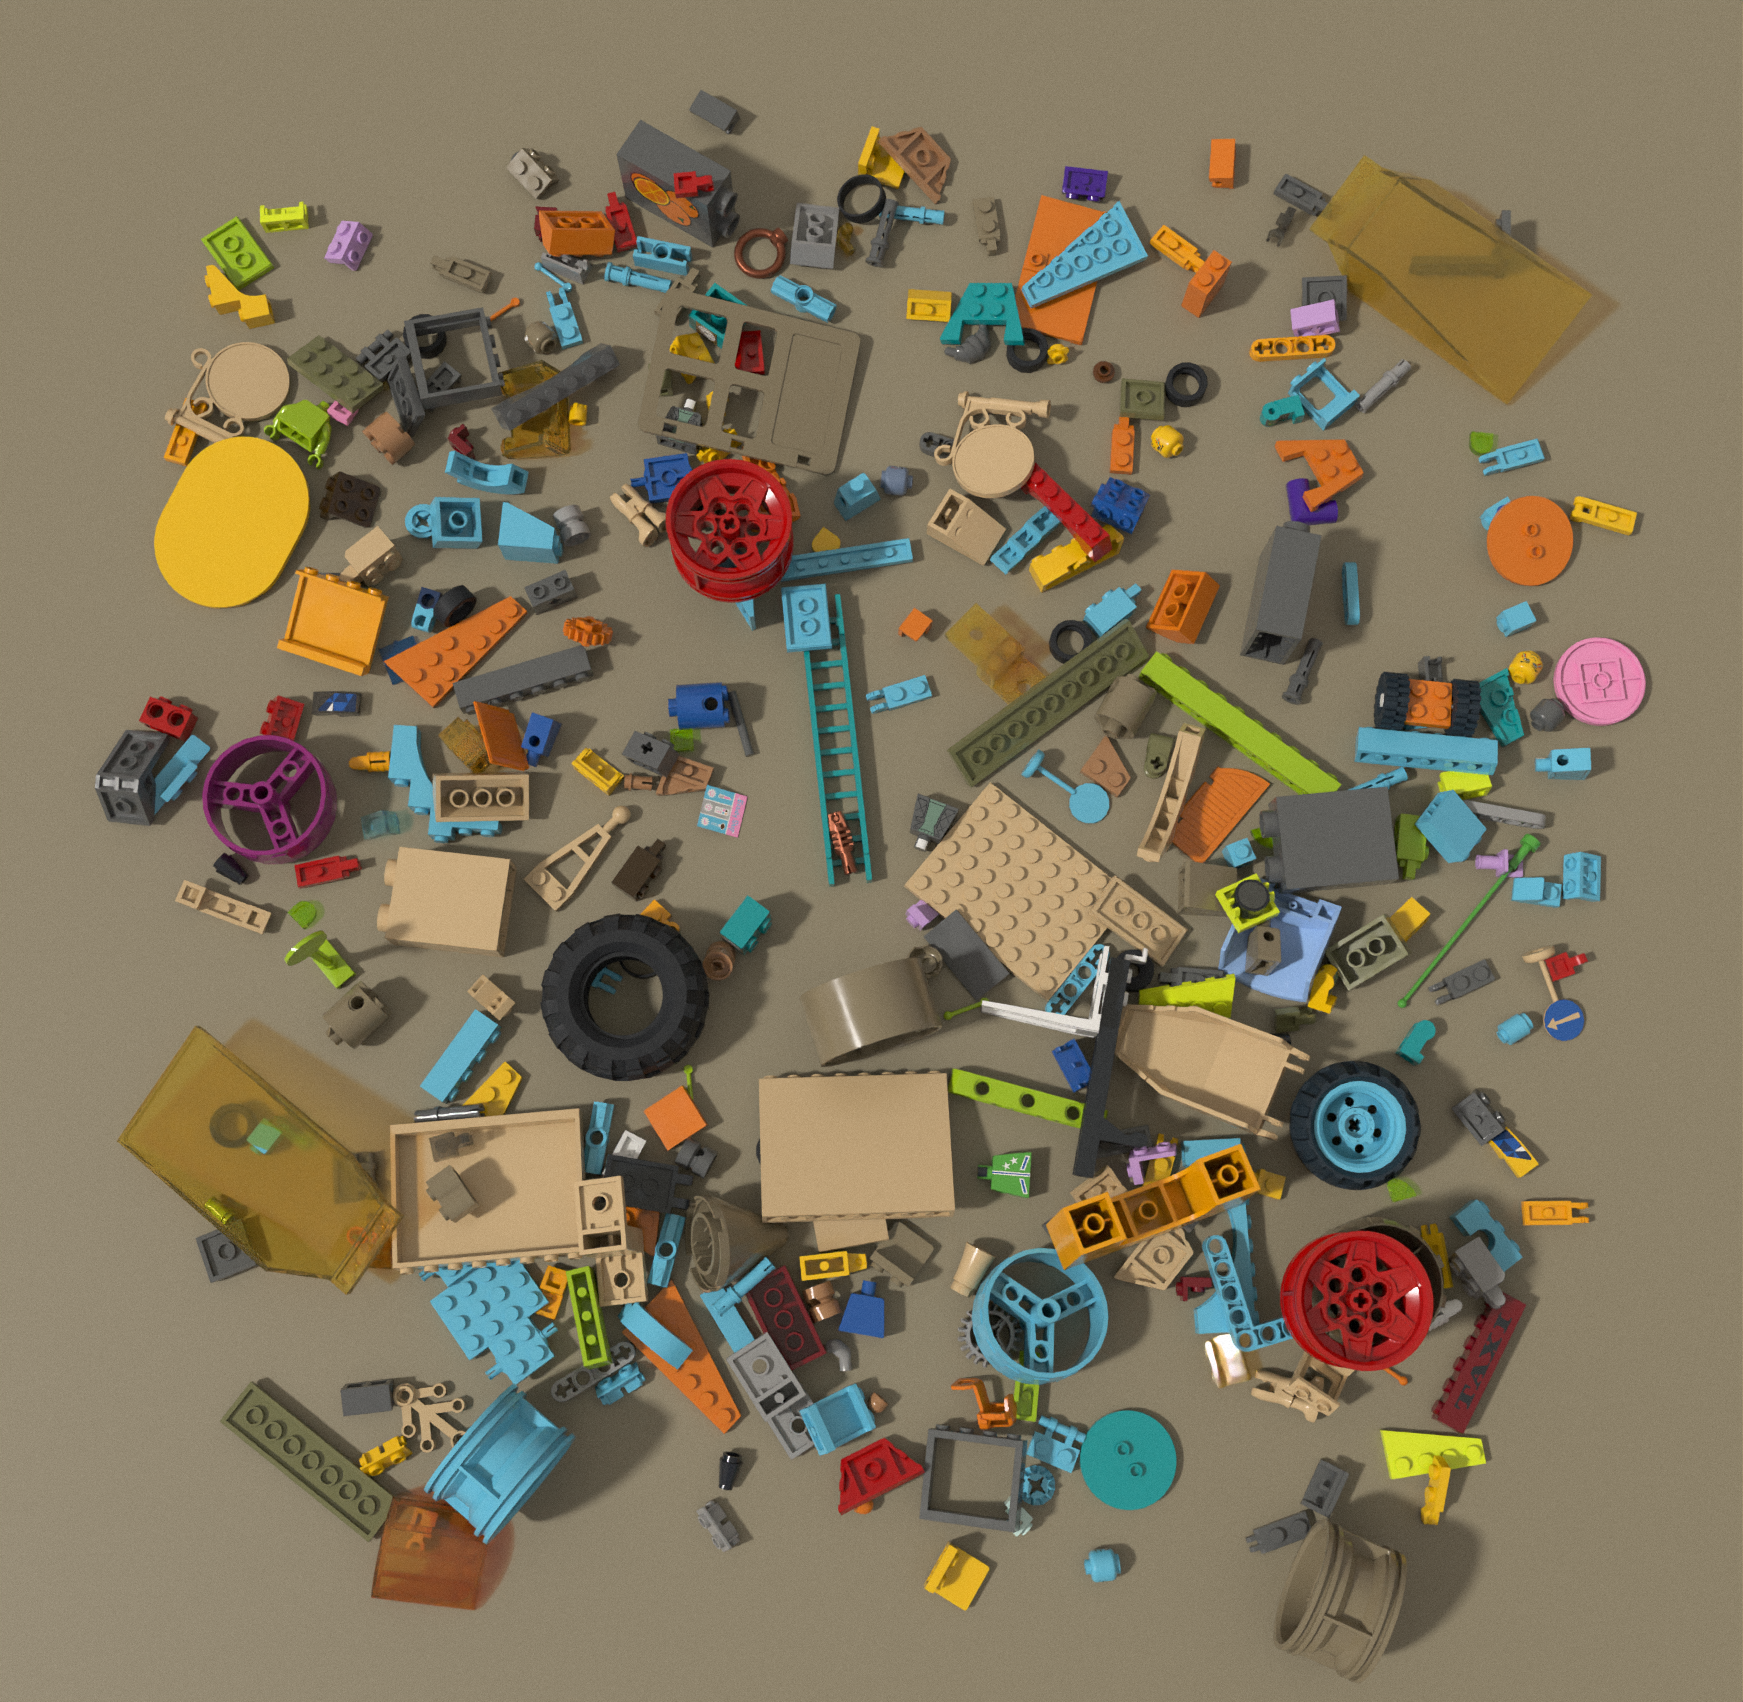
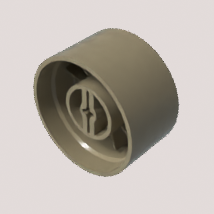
M920 958L900 959L865 968L823 983L805 992L799 998L821 1067L836 1066L874 1056L922 1039L943 1027Z

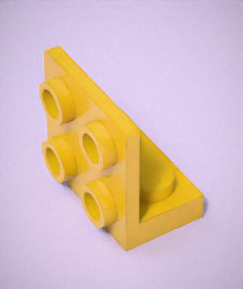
M871 126L858 162V175L867 174L874 176L881 184L898 189L905 171L878 143L881 139L880 128Z
M948 1541L925 1581L924 1589L932 1594L934 1592L966 1611L987 1575L989 1566Z

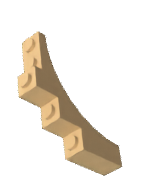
M1184 723L1179 730L1171 763L1156 809L1145 836L1138 847L1137 856L1145 861L1159 863L1163 854L1168 852L1173 843L1177 822L1183 812L1188 789L1195 776L1206 731L1204 728Z

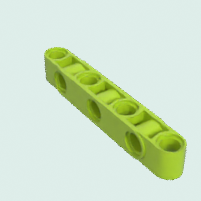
M952 1069L947 1088L948 1093L1080 1129L1084 1103L963 1070ZM977 1084H986L989 1092L986 1095L978 1094L976 1091ZM1025 1095L1033 1098L1034 1104L1030 1108L1023 1106L1021 1102L1022 1097ZM1072 1107L1078 1110V1119H1069L1067 1116L1068 1108ZM1105 1110L1104 1112L1105 1119H1107L1109 1112L1108 1110Z

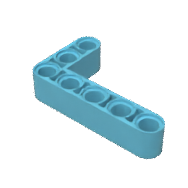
M1219 1235L1205 1238L1202 1244L1203 1252L1234 1347L1237 1350L1249 1352L1293 1339L1291 1334L1285 1329L1283 1316L1253 1325L1226 1240ZM1213 1239L1220 1243V1250L1217 1253H1213L1209 1248V1244ZM1221 1262L1228 1268L1227 1274L1223 1277L1217 1273V1266ZM1228 1286L1235 1290V1296L1231 1300H1228L1224 1295V1291ZM1235 1310H1239L1243 1316L1238 1324L1232 1320V1313ZM1267 1326L1273 1331L1272 1338L1269 1340H1265L1262 1336V1331ZM1244 1333L1250 1337V1343L1246 1347H1242L1239 1343V1338Z

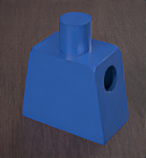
M533 712L530 716L521 747L528 750L526 755L528 764L537 767L541 755L546 757L550 755L562 724ZM540 739V744L536 747V742Z
M863 1280L861 1294L851 1293L839 1326V1331L884 1338V1298L875 1297L876 1282Z

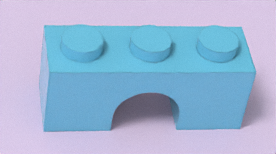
M1477 1199L1470 1200L1449 1218L1463 1236H1471L1477 1230L1483 1231L1489 1241L1487 1249L1505 1272L1522 1258V1255L1519 1253L1520 1248L1515 1241L1509 1240L1503 1233L1505 1229L1497 1220L1494 1221L1488 1214L1490 1210L1484 1202Z

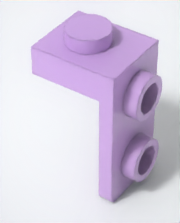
M922 900L915 905L913 904L905 913L908 923L913 928L917 927L920 931L939 915Z
M1161 1142L1154 1147L1147 1148L1145 1146L1130 1150V1163L1127 1164V1172L1129 1178L1133 1177L1134 1185L1144 1184L1145 1174L1142 1161L1177 1155L1176 1143Z

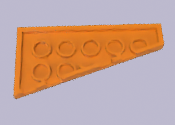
M510 596L387 659L384 663L431 707L435 708L454 689L453 683L463 680L528 612Z
M672 1279L668 1284V1288H663L645 1309L693 1350L678 1370L651 1350L628 1328H625L622 1333L725 1434L742 1415Z

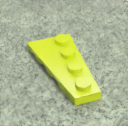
M1228 974L1226 977L1215 979V977L1205 978V981L1191 983V981L1182 982V985L1173 987L1165 985L1139 990L1138 1005L1197 1006L1223 1017L1231 1018L1235 974Z

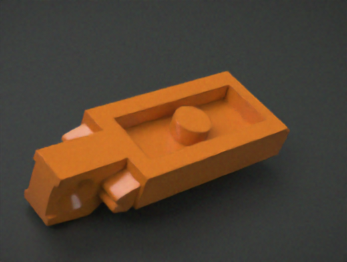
M1119 417V424H1114L1112 430L1110 473L1132 475L1135 430L1134 425H1129L1128 417Z

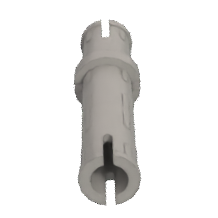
M1401 359L1390 371H1386L1381 380L1369 389L1365 395L1355 402L1356 408L1360 412L1365 413L1391 387H1395L1399 383V380L1411 370V365L1406 360Z

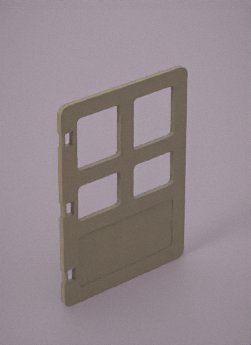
M670 288L666 291L638 419V427L642 432L652 435L664 436L677 441L728 453L731 452L824 476L831 475L836 466L860 338L853 332L677 288ZM680 307L727 319L719 363H709L670 352L677 311ZM745 323L772 329L777 333L767 376L735 368L741 331ZM666 370L714 382L709 413L704 427L657 416L656 411ZM731 386L758 391L764 395L757 433L754 439L722 431V423ZM664 424L677 427L676 434L663 431ZM731 440L744 443L743 450L730 447ZM798 456L811 459L810 465L797 463Z

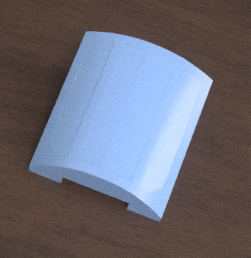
M1259 878L1262 883L1267 882V880ZM1276 883L1269 884L1268 890L1269 892L1274 891V903L1280 911L1278 916L1271 918V928H1278L1280 930L1281 963L1268 976L1245 973L1247 940L1257 925L1238 934L1232 924L1221 948L1218 970L1224 971L1225 975L1235 974V981L1264 994L1286 1000L1307 1002L1342 907L1321 899L1316 903L1293 894H1279L1278 889L1275 888Z

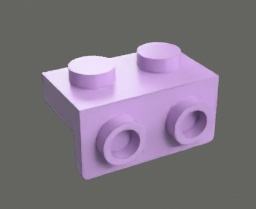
M341 221L324 258L329 263L345 264L352 271H356L373 234L360 222Z

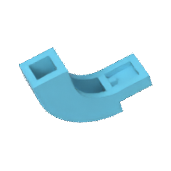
M457 451L449 452L445 473L457 478V482L462 485L497 494L525 493L529 474L528 471L514 464L488 465L475 461Z
M635 1302L623 1306L618 1315L621 1320L620 1322L651 1350L678 1370L693 1350L681 1338L653 1317L640 1303Z

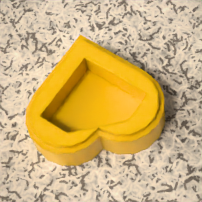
M825 527L820 530L812 541L813 552L840 549L841 546L840 539Z

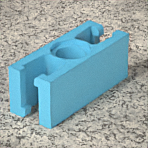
M637 237L638 250L634 249L633 252L635 266L684 276L688 274L689 267L687 262L692 260L690 246ZM642 251L650 252L652 254H642ZM662 254L667 255L665 258H659V257H658L659 255H662ZM674 258L687 259V261L683 260V262L674 260Z

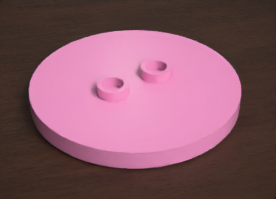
M1601 637L1581 640L1567 649L1556 664L1553 678L1556 696L1565 710L1575 719L1594 726L1613 725L1629 717L1639 707L1646 687L1644 670L1635 654L1623 644Z

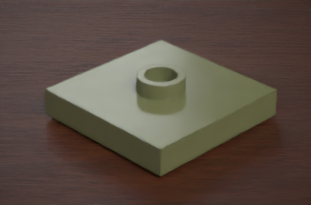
M1122 378L1119 417L1163 421L1165 414V382Z

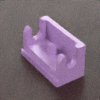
M1334 300L1291 309L1292 330L1295 337L1327 335L1340 332L1338 310H1336Z

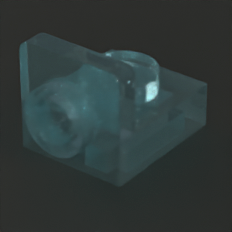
M381 810L361 817L363 835L366 840L375 839L387 834H400L399 819L396 812Z

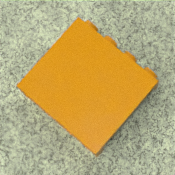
M312 567L296 570L295 574L300 575L285 638L278 641L277 648L359 676L369 674L389 596L383 595L382 591L376 588L369 587L368 590L361 588V584L355 581L348 580L347 583L340 581V577L333 574H326V576L319 574V570Z

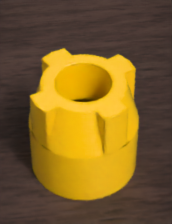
M579 403L571 405L569 423L575 426L586 425L588 406Z

